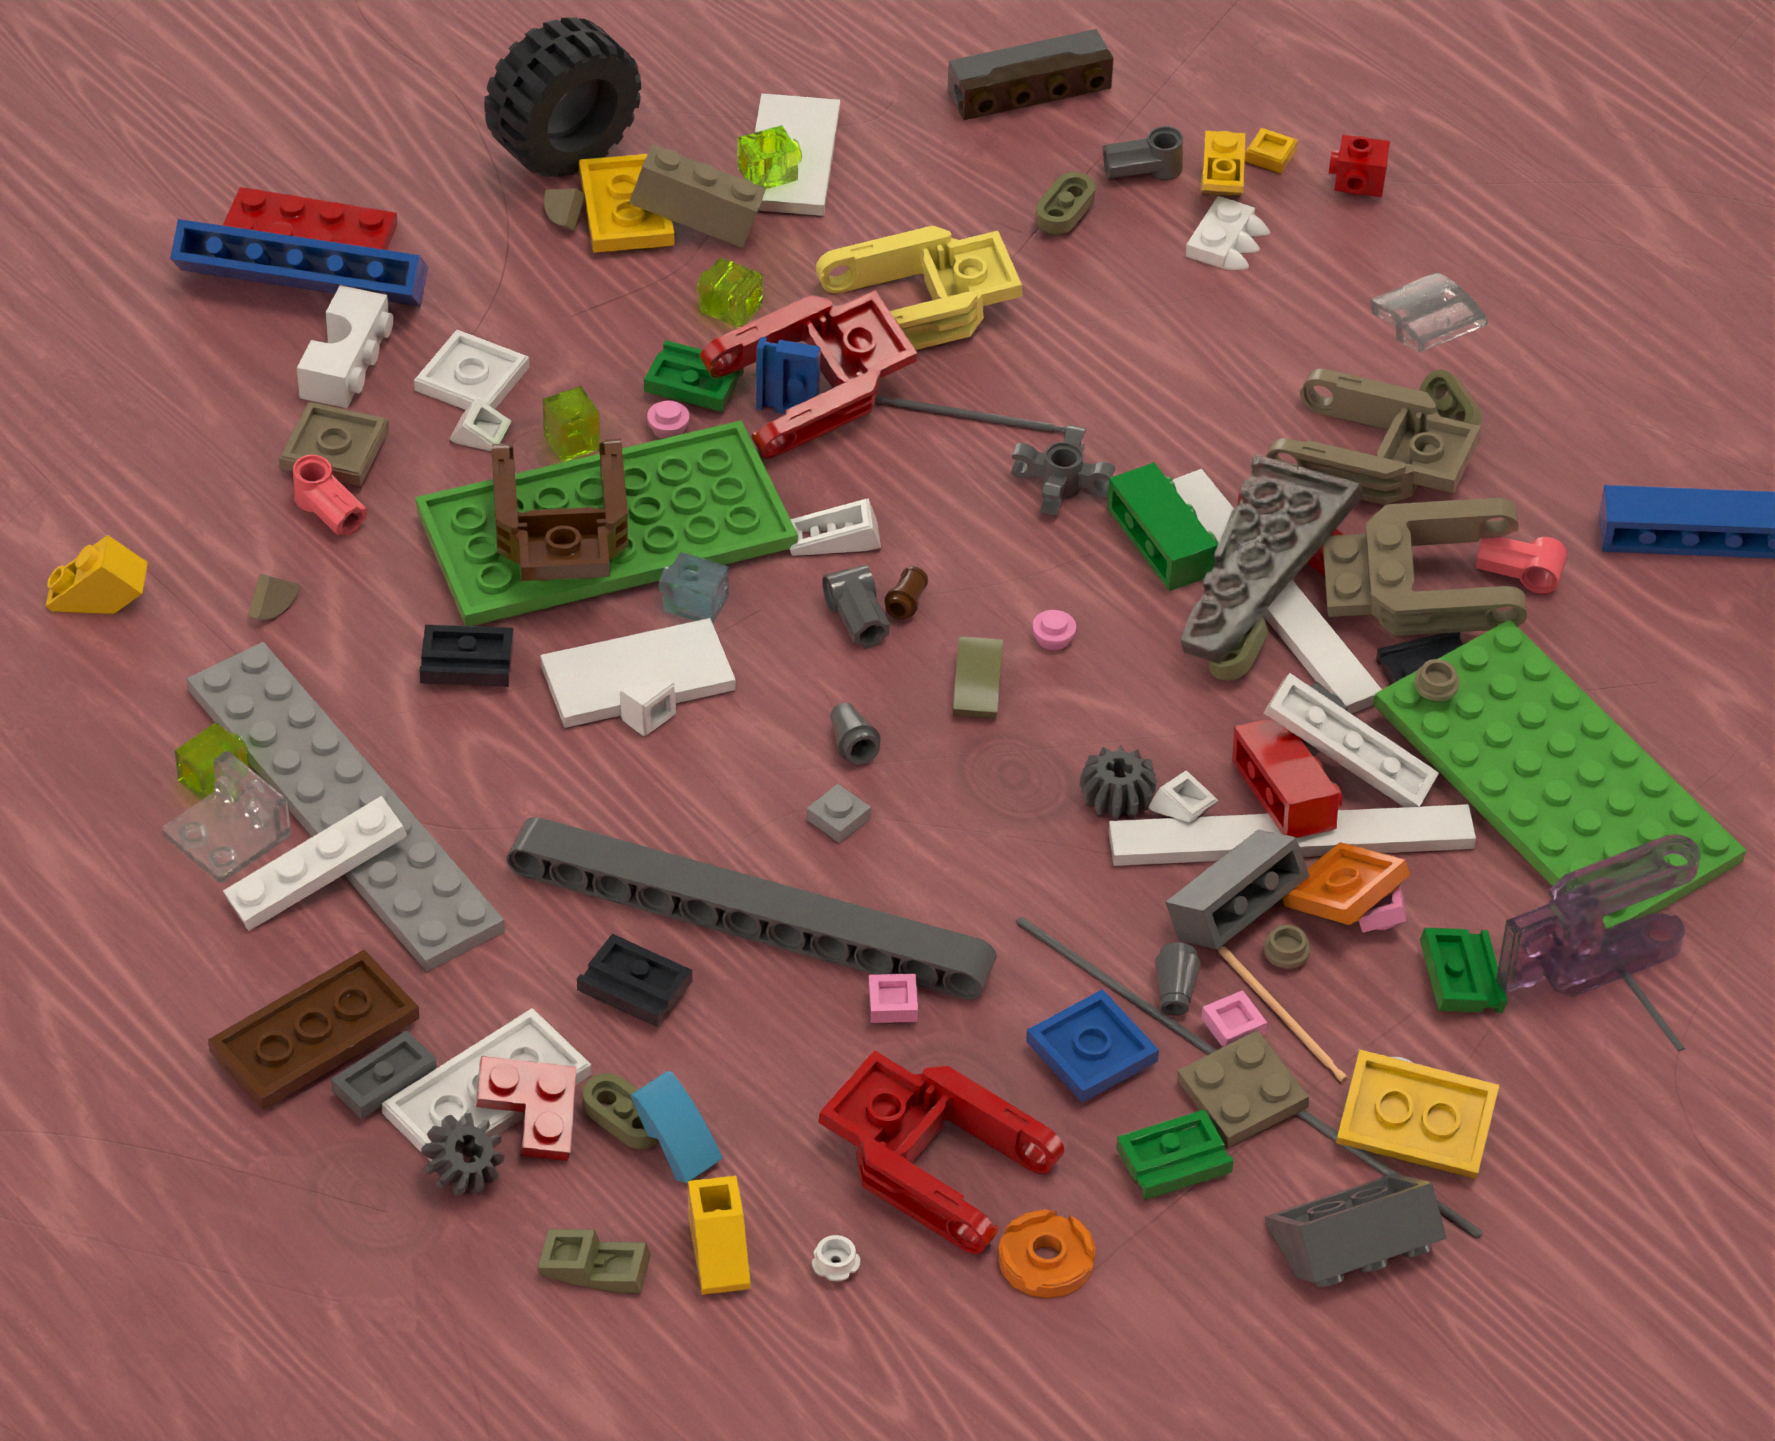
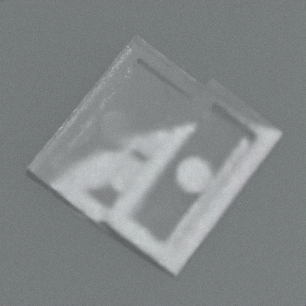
M1439 272L1370 299L1372 314L1395 325L1397 341L1419 352L1488 325V318L1477 303L1455 282Z

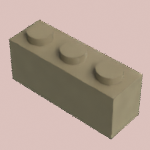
M652 144L629 204L743 248L766 189L755 185L747 179L737 178L717 170L709 164L697 162L679 155L671 149Z

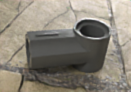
M1160 126L1151 130L1146 139L1102 146L1107 179L1149 173L1154 178L1160 180L1176 178L1183 170L1182 133L1174 127Z
M862 565L823 575L822 587L828 608L832 613L839 612L853 643L862 645L864 649L879 645L880 641L889 635L890 624L876 599L875 582L869 567Z

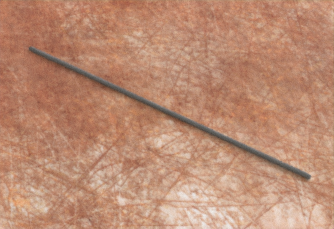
M1019 917L1017 919V925L1207 1055L1217 1051L1207 1042L1025 918ZM1305 1109L1295 1114L1336 1142L1338 1132ZM1341 1145L1383 1175L1399 1174L1365 1150ZM1437 1200L1440 1214L1475 1238L1482 1236L1481 1229Z

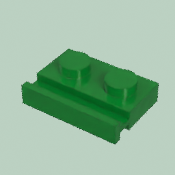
M665 340L662 352H658L644 378V392L723 412L737 386L739 376L742 377L744 373V368L727 376L714 378L700 359L702 349Z
M1425 927L1419 940L1438 1011L1483 1012L1484 1008H1495L1496 1013H1503L1508 1000L1488 930H1481L1480 934H1470L1468 929Z
M1205 1109L1117 1136L1116 1149L1135 1184H1139L1144 1200L1223 1176L1233 1171L1234 1160L1224 1150L1225 1144Z

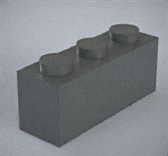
M1258 829L1165 903L1179 941L1217 950L1307 879L1309 873L1296 837Z

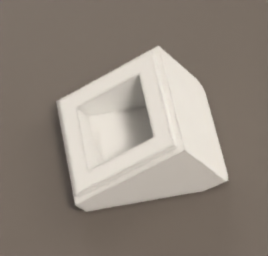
M476 398L462 414L449 440L460 445L492 452V444L501 443L511 420Z
M671 679L622 689L620 691L622 720L643 736L658 728L676 714L674 682Z
M1184 771L1159 788L1148 808L1166 816L1191 822L1215 806L1218 800L1188 771Z

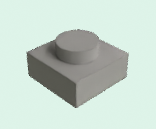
M836 784L807 807V821L838 843L843 842L871 819V806L839 784Z

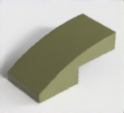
M959 636L953 716L997 719L1003 652L1002 639Z
M549 1229L538 1270L544 1276L581 1287L640 1294L651 1253L646 1242H600L595 1230Z

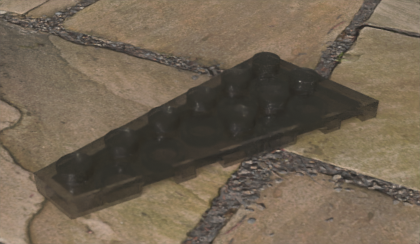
M1254 454L1251 462L1252 473L1249 480H1244L1240 489L1242 498L1238 508L1232 510L1214 554L1216 562L1212 572H1207L1203 581L1205 590L1201 600L1194 604L1180 641L1184 653L1220 664L1364 497L1360 483Z

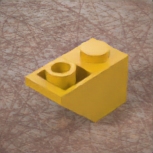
M1205 131L1201 194L1242 195L1246 133Z
M107 535L93 546L88 545L83 548L74 560L65 566H58L52 572L47 582L49 591L45 607L52 612L115 614L142 595L148 562Z
M737 1176L688 1181V1219L701 1294L751 1289L744 1214Z

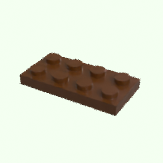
M362 950L209 1038V1052L260 1108L265 1110L420 1019L419 1006L365 950Z

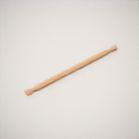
M1225 946L1218 948L1219 954L1325 1067L1334 1073L1340 1083H1345L1348 1080V1076L1334 1065L1333 1060Z

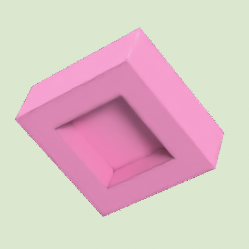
M1400 884L1395 887L1391 894L1383 897L1364 913V916L1359 920L1362 933L1375 929L1387 930L1398 923L1407 921L1404 896Z
M916 974L869 975L868 990L871 1023L918 1022Z
M1243 990L1202 1008L1201 1019L1222 1047L1256 1030H1259L1262 1036L1266 1034L1267 1021Z

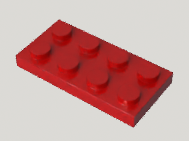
M240 187L222 226L387 250L397 227V212Z

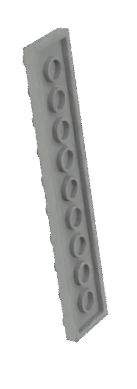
M264 642L187 678L188 691L311 837L380 796L384 798L404 826L407 837L345 873L344 876L426 972L505 932V923L501 915Z

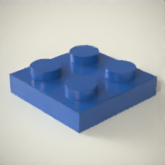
M1103 989L1027 1029L1026 1042L1081 1103L1158 1062L1159 1049Z

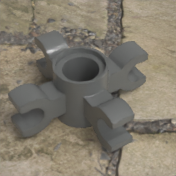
M1069 425L1064 441L1051 444L1045 453L1038 452L1036 448L1026 443L1016 444L1012 454V459L1016 460L1011 474L1024 479L1032 476L1043 478L1041 497H1044V501L1040 508L1041 513L1057 516L1062 500L1077 495L1081 487L1087 488L1096 496L1108 497L1109 478L1113 477L1116 466L1107 462H1098L1094 465L1083 462L1085 444H1082L1086 428Z

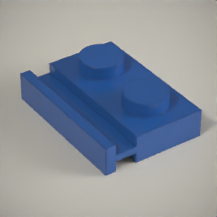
M760 337L757 345L756 409L763 410L764 406L773 407L776 413L785 414L787 409L819 395L821 347L779 340L778 344L767 342L766 337Z

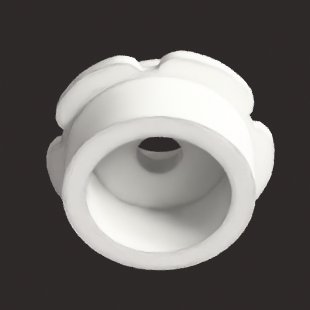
M828 1236L822 1239L814 1250L813 1270L819 1276H825L830 1281L846 1280L849 1274L855 1273L860 1266V1257L856 1254L854 1244L844 1236Z

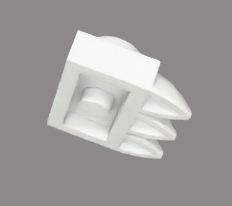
M1217 196L1186 244L1185 256L1226 270L1248 269L1249 264L1240 253L1259 252L1260 248L1252 237L1270 235V230L1255 215L1254 207Z

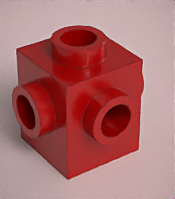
M1342 134L1340 150L1331 151L1328 174L1336 175L1334 191L1382 197L1390 141Z

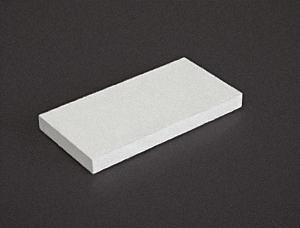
M761 93L747 180L766 189L758 211L824 216L840 114V100Z
M710 618L540 655L541 668L564 728L621 716L620 691L631 686L671 679L675 687V703L736 690V679Z
M531 1008L381 1103L382 1114L420 1152L426 1143H431L427 1132L433 1126L441 1127L442 1119L448 1115H453L459 1122L461 1116L465 1113H472L475 1127L483 1120H490L489 1129L485 1133L488 1137L501 1134L523 1119V1112L476 1107L478 1071L481 1056L575 1066V1085L592 1075L591 1064ZM458 1147L455 1152L462 1153V1148Z

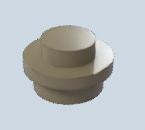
M1441 659L1427 661L1418 669L1414 679L1417 692L1422 697L1437 702L1453 698L1458 692L1460 683L1454 666Z
M1280 925L1274 928L1266 937L1264 955L1270 963L1277 967L1286 969L1296 968L1308 960L1310 943L1300 928L1293 925Z

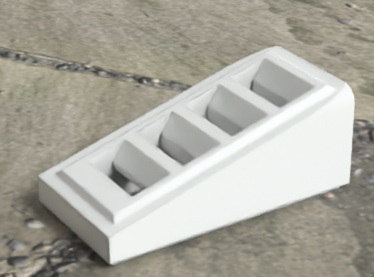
M869 498L790 519L798 534V543L790 548L792 556L860 552L881 548L878 522ZM803 532H810L811 537L803 539Z

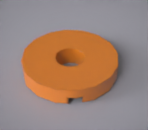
M1043 1209L1026 1212L1008 1224L999 1243L998 1262L1002 1275L1014 1288L1030 1296L1055 1298L1069 1295L1083 1287L1093 1273L1096 1247L1091 1232L1080 1220L1070 1215L1069 1219L1063 1216H1057V1211ZM1042 1247H1049L1055 1249L1059 1255L1052 1259H1044L1037 1256L1035 1251Z

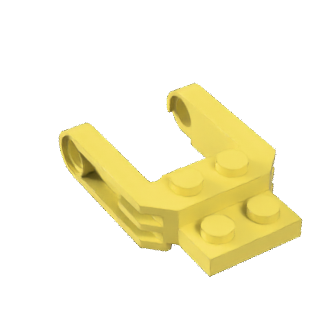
M929 226L834 249L822 255L816 263V272L822 287L827 292L836 294L917 274H924V281L932 301L890 311L915 350L970 337L984 319L983 306L1023 297L1021 281L998 231L957 240L951 238L950 231L936 226ZM838 266L848 267L839 276H829L830 271Z

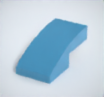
M666 1071L630 1095L648 1137L659 1140L677 1181L687 1183L723 1159L699 1110L673 1072Z

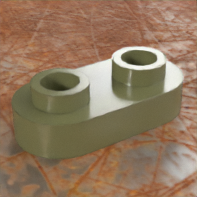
M1068 172L1059 176L1036 205V225L1042 231L1052 235L1063 234L1073 229L1094 203L1096 187L1094 180L1081 172Z
M1443 369L1435 370L1425 377L1419 391L1427 392L1436 404V411L1440 417L1481 426V410L1458 377Z
M1244 608L1236 610L1224 618L1206 652V659L1212 676L1220 680L1233 681L1241 678L1251 669L1268 635L1265 619L1260 611Z
M603 1073L590 1078L585 1083L582 1094L584 1111L592 1120L629 1147L645 1149L659 1143L658 1139L648 1137L645 1129H638L644 1128L630 1096L638 1090L616 1074ZM605 1102H610V1103H612L611 1105H607V1106L602 1105V1103H605Z

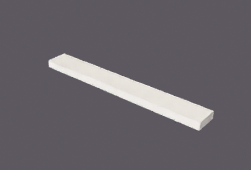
M1199 469L1173 479L1178 494L1186 504L1189 503L1193 506L1198 520L1207 532L1211 531L1215 535L1219 544V555L1216 556L1218 561L1263 614L1264 618L1315 681L1320 683L1331 694L1337 695L1344 705L1348 707L1347 712L1350 714L1372 706L1375 693L1382 690L1205 472Z
M1469 804L1338 810L1337 829L1296 839L1302 856L1312 857L1324 856L1340 842L1379 853L1474 849L1476 836ZM1269 814L1197 817L1191 822L1176 818L1109 821L1108 831L1113 866L1218 861L1258 829L1282 834Z

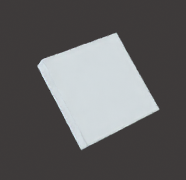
M456 330L414 379L415 391L464 410L476 398L496 409L530 368L529 357Z

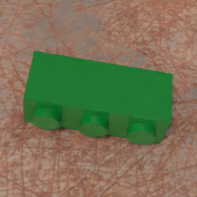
M1155 462L1109 478L1107 509L1169 591L1215 575L1216 556L1219 555V544L1215 535L1211 531L1207 532L1198 520L1193 506L1185 503L1178 494L1173 480L1169 476L1165 477Z

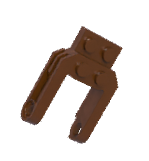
M621 438L604 439V442H599L603 497L602 509L593 507L541 509L522 513L517 511L513 446H509V444H492L497 553L520 565L521 581L610 577L609 560L628 547V511Z

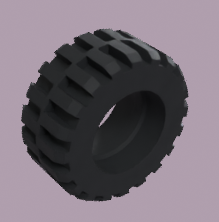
M577 17L561 18V21L556 19L544 22L542 28H532L525 33L526 37L520 42L515 41L508 48L510 50L509 54L505 59L500 58L495 66L497 72L494 77H490L487 84L489 95L484 98L485 121L492 136L526 169L545 177L574 175V170L579 171L580 159L603 158L609 154L608 150L613 144L618 145L623 139L624 135L622 133L626 127H631L635 119L634 109L639 108L641 100L640 93L638 92L642 90L641 76L635 59L594 22L587 19H578Z

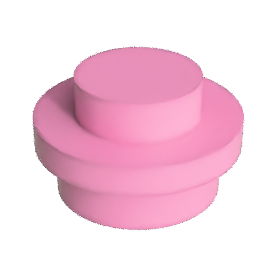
M661 401L654 404L648 410L647 423L652 432L659 438L664 439L681 435L689 424V411L681 403Z
M1047 610L1039 613L1034 618L1032 632L1038 644L1043 648L1061 650L1067 647L1075 637L1076 622L1071 615L1064 611Z

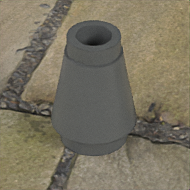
M841 703L835 706L830 713V719L840 756L856 765L872 761L880 750L881 737L878 730L852 704Z
M1178 942L1169 943L1160 949V954L1155 958L1161 1010L1166 1014L1178 1016L1189 1011V1004L1201 967V960L1197 957V950L1193 946Z

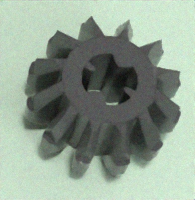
M1122 745L1113 752L1102 747L1098 755H1089L1085 768H1083V773L1080 774L1079 785L1083 793L1085 806L1095 807L1098 817L1110 813L1115 821L1122 814L1134 819L1138 810L1148 811V806L1157 787V779L1153 772L1152 761L1150 759H1142L1139 749L1130 753L1125 752Z
M465 1113L461 1116L459 1122L453 1115H448L442 1119L441 1127L433 1126L427 1132L431 1143H426L421 1148L420 1154L432 1159L424 1167V1173L432 1174L437 1172L440 1176L435 1184L436 1189H442L450 1182L454 1196H461L466 1188L472 1194H478L484 1189V1182L493 1183L499 1175L495 1166H499L504 1162L505 1155L493 1150L502 1142V1136L493 1135L488 1137L485 1133L489 1129L490 1120H483L475 1127L472 1113ZM458 1147H461L462 1153L455 1152V1150ZM463 1156L470 1157V1160L467 1163L464 1162Z

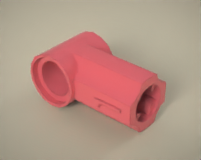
M306 455L295 462L293 466L294 502L304 511L314 512L337 535L343 534L345 537H348L358 531L362 522L367 519V508L332 475L329 461L322 456Z
M1504 537L1482 538L1476 561V569L1518 578L1529 591L1545 595L1556 590L1568 554L1564 544L1551 537L1536 538L1531 544Z

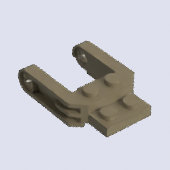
M1315 369L1309 373L1300 390V398L1304 405L1319 414L1387 429L1388 432L1377 452V456L1310 440L1301 442L1281 438L1272 442L1265 456L1264 463L1267 470L1282 481L1386 505L1412 497L1418 485L1454 493L1481 439V426L1440 417L1436 411L1435 402L1427 392L1333 370ZM1314 386L1327 388L1333 397L1321 396L1315 391ZM1279 453L1291 455L1298 464L1286 463L1280 458Z
M1505 498L1386 504L1366 523V534L1323 536L1328 617L1373 615L1379 619V625L1394 636L1489 631L1509 619L1517 627L1520 626L1527 619L1526 596L1522 590L1511 586L1415 592L1412 546L1479 542V538L1502 537L1512 532H1517L1519 524L1516 504ZM1492 518H1505L1498 521H1489ZM1500 607H1513L1508 610H1497Z

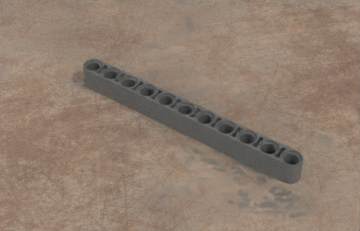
M532 817L523 823L506 858L508 865L514 872L529 879L874 975L916 974L917 987L961 999L972 1000L981 996L997 958L993 947L986 941L976 937L543 818Z

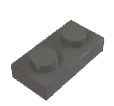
M406 1030L332 1078V1091L363 1119L382 1107L381 1103L437 1068L436 1058Z

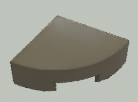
M576 188L546 189L544 206L547 216L561 228L567 231H575L585 194Z
M260 574L248 616L266 620L280 615L291 605L301 584Z

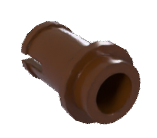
M910 566L908 570L906 567L902 571L895 588L887 592L884 602L886 611L891 617L904 620L913 616L918 610L919 603L917 600L928 584V576L922 569Z

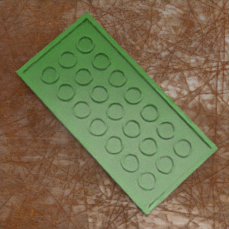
M742 420L622 448L628 511V547L609 560L610 577L521 581L520 565L497 553L493 479L415 497L416 511L465 626H475L787 550L792 545L798 543V534ZM600 454L515 473L518 512L522 513L541 509L603 508Z
M1510 619L1439 658L1452 664L1459 677L1458 692L1453 698L1437 702L1422 697L1414 685L1417 671L1375 693L1373 706L1597 929L1607 942L1744 860L1746 849Z

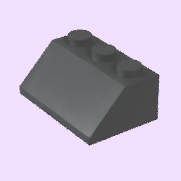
M1395 1173L1264 1217L1269 1231L1296 1277L1316 1283L1317 1287L1340 1283L1345 1279L1343 1273L1358 1268L1360 1272H1370L1384 1268L1388 1265V1258L1402 1253L1404 1257H1414L1428 1253L1432 1250V1243L1447 1239L1432 1182Z

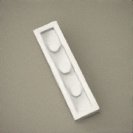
M1291 673L1283 679L1264 711V714L1403 807H1420L1439 772Z
M380 796L223 890L247 930L250 931L407 837V833L387 802Z

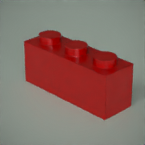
M1271 718L1234 726L1232 763L1282 835L1299 838L1337 829L1338 810L1342 808L1343 804L1340 788L1336 783L1330 781L1323 771L1318 757L1312 756L1305 746L1304 740Z

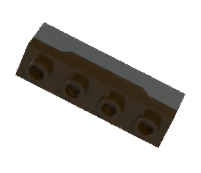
M1097 29L949 60L947 91L963 120L1111 89L1114 58Z

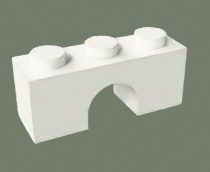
M340 285L326 311L328 343L310 341L297 366L299 398L348 408L354 394L362 391L365 382V372L368 366H373L377 361L379 345L383 337L388 338L392 331L393 314L388 313L387 295Z

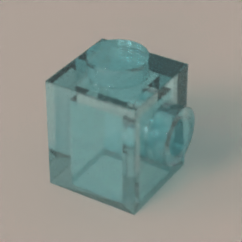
M680 552L673 565L665 567L660 577L659 591L663 592V611L694 621L710 618L713 624L729 597V566Z

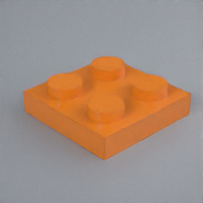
M1340 842L1307 869L1309 877L1286 894L1282 900L1285 907L1351 925L1353 922L1360 920L1364 913L1383 897L1391 894L1395 887L1410 876V872L1405 859Z

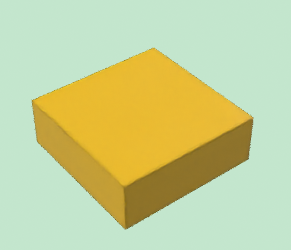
M1261 128L1246 150L1245 162L1282 174L1297 151L1298 140Z

